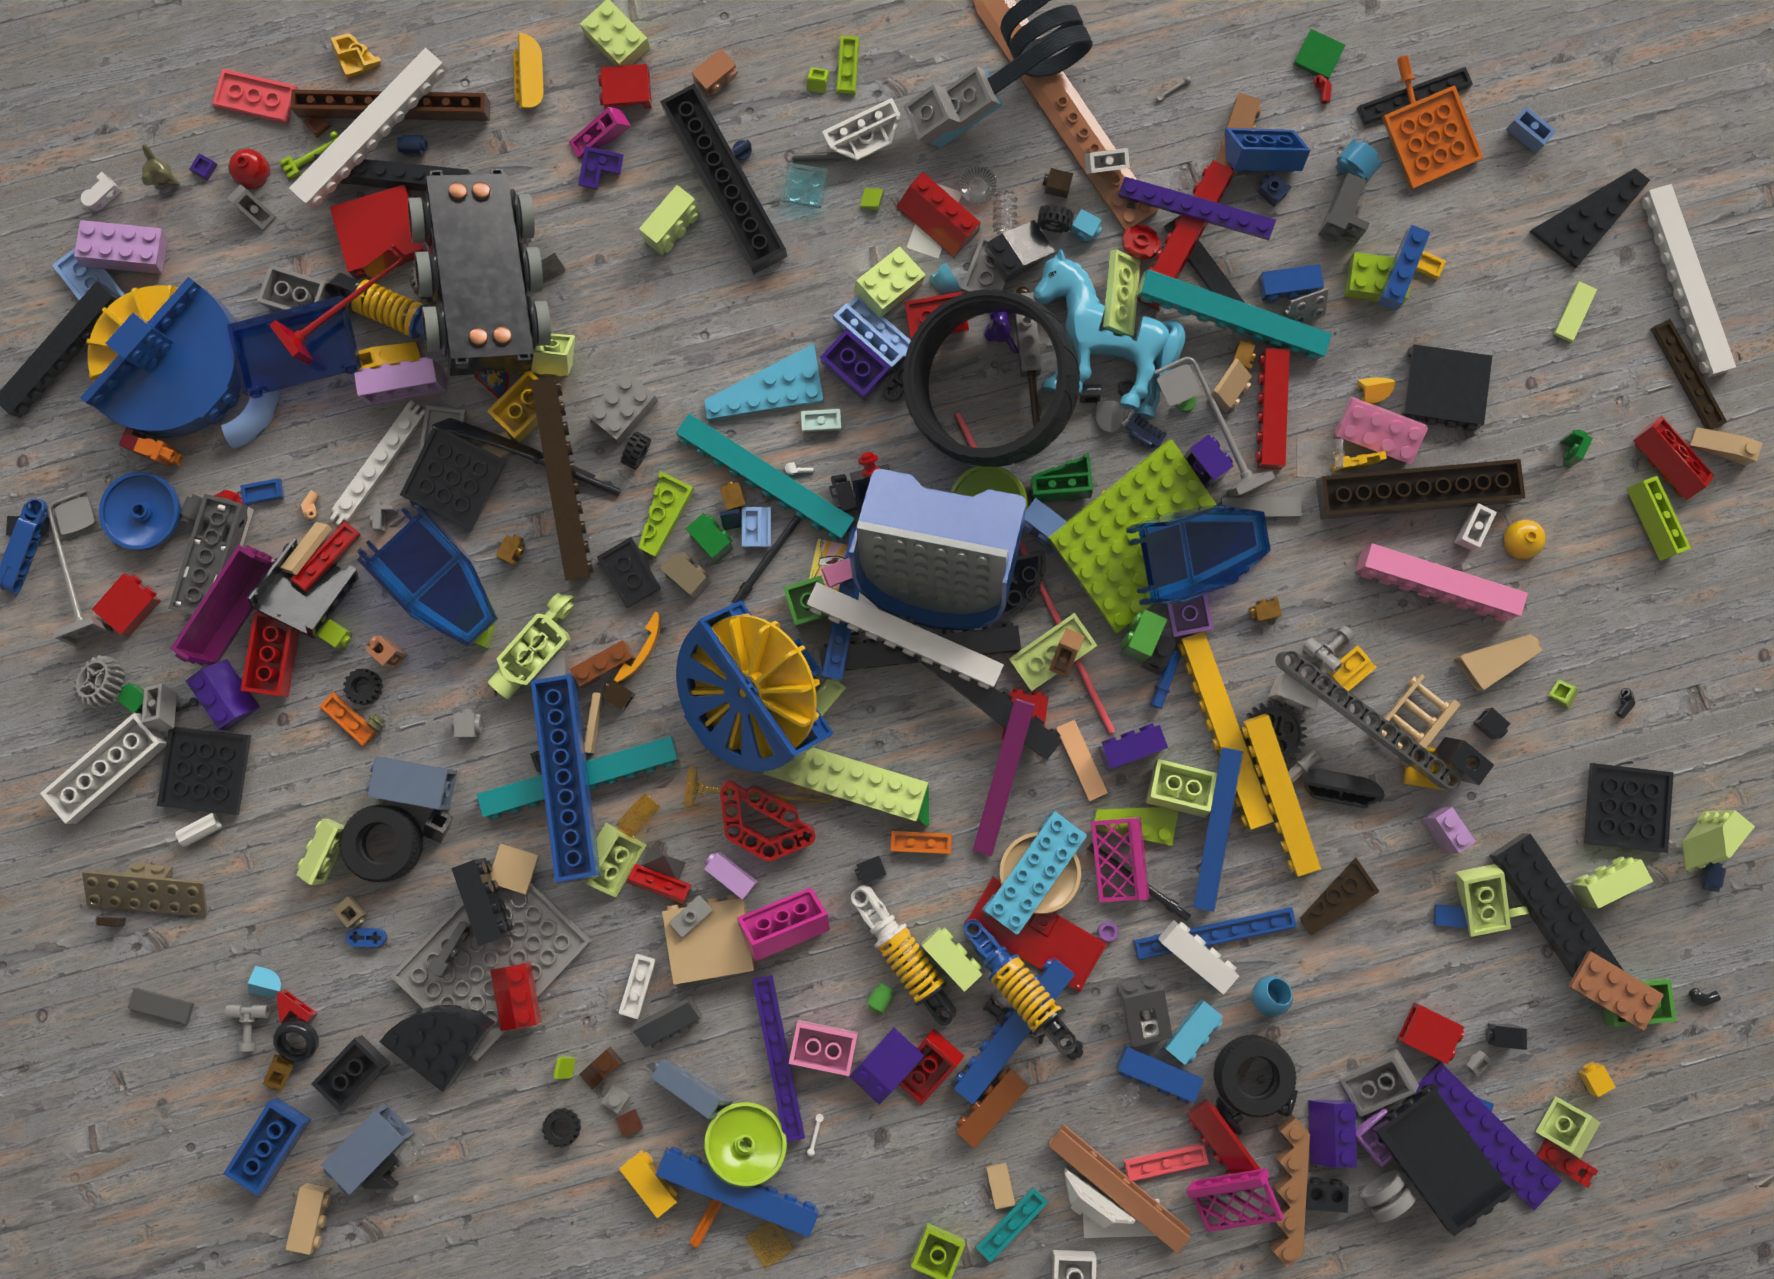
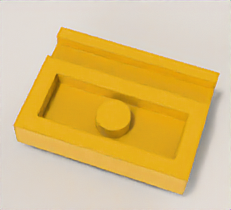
M1357 645L1340 659L1342 666L1335 674L1328 670L1326 672L1334 681L1350 691L1377 667Z

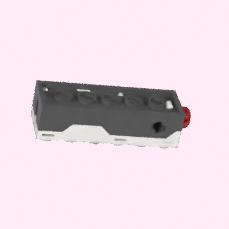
M223 490L214 496L204 494L168 609L193 615L238 545L243 546L254 509L246 506L238 493Z

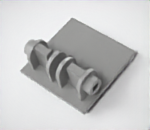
M1326 288L1291 300L1290 306L1284 310L1285 317L1303 323L1325 315L1329 289Z

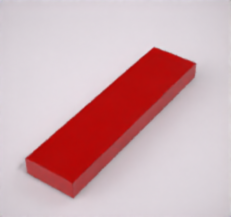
M343 522L309 558L299 573L290 578V581L307 593L361 536L360 533L346 522Z

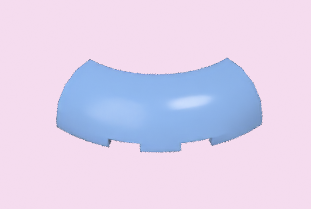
M273 376L251 378L252 391L247 406L235 419L221 425L225 439L233 449L242 447L256 439V436L271 423L280 397L278 378Z

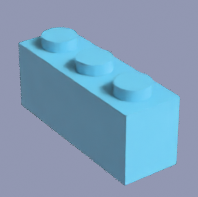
M1200 999L1172 1034L1173 1038L1168 1039L1163 1047L1184 1065L1187 1062L1191 1063L1197 1055V1049L1200 1046H1205L1209 1041V1034L1221 1026L1223 1016L1204 1000Z

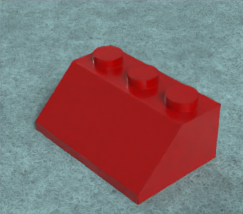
M531 961L491 969L490 973L500 1030L519 1029L541 1023Z

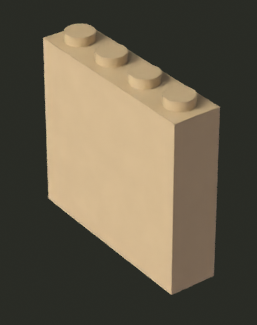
M736 894L728 895L727 900L719 901V897L707 899V903L712 907L713 911L683 938L669 922L685 907L679 908V904L667 906V910L662 911L673 985L749 972L756 969L754 958L746 945L737 921V917L747 914L744 899L742 900Z

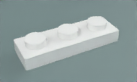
M636 954L618 1014L639 1019L656 959Z

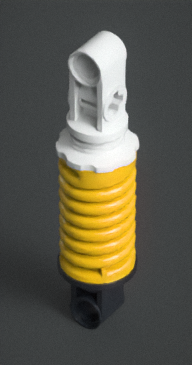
M861 885L852 892L851 901L860 912L863 920L871 928V934H875V937H877L878 941L874 947L881 951L882 957L890 956L886 959L887 964L894 962L891 965V969L893 971L899 969L895 972L896 977L903 975L900 978L902 984L908 982L904 988L906 990L912 988L908 993L910 996H913L914 1004L917 1006L924 1003L939 1025L946 1026L950 1024L956 1016V1008L943 991L947 984L946 980L944 981L938 975L937 969H934L933 964L928 962L929 958L923 956L924 951L919 949L920 945L918 943H914L915 938L910 937L907 925L905 923L898 925L894 920V915L888 913L885 905L878 899L872 888L868 885ZM859 892H863L866 895V900H862L859 897ZM941 1010L947 1011L950 1017H944Z

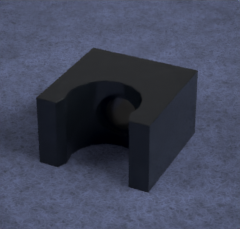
M1444 737L1433 752V755L1460 775L1461 781L1480 785L1494 766L1491 761L1465 740Z

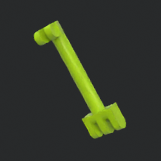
M336 131L329 134L332 139L331 141L295 161L290 155L280 160L279 164L283 167L284 173H287L288 180L301 175L298 168L314 160V154L321 155L339 137Z

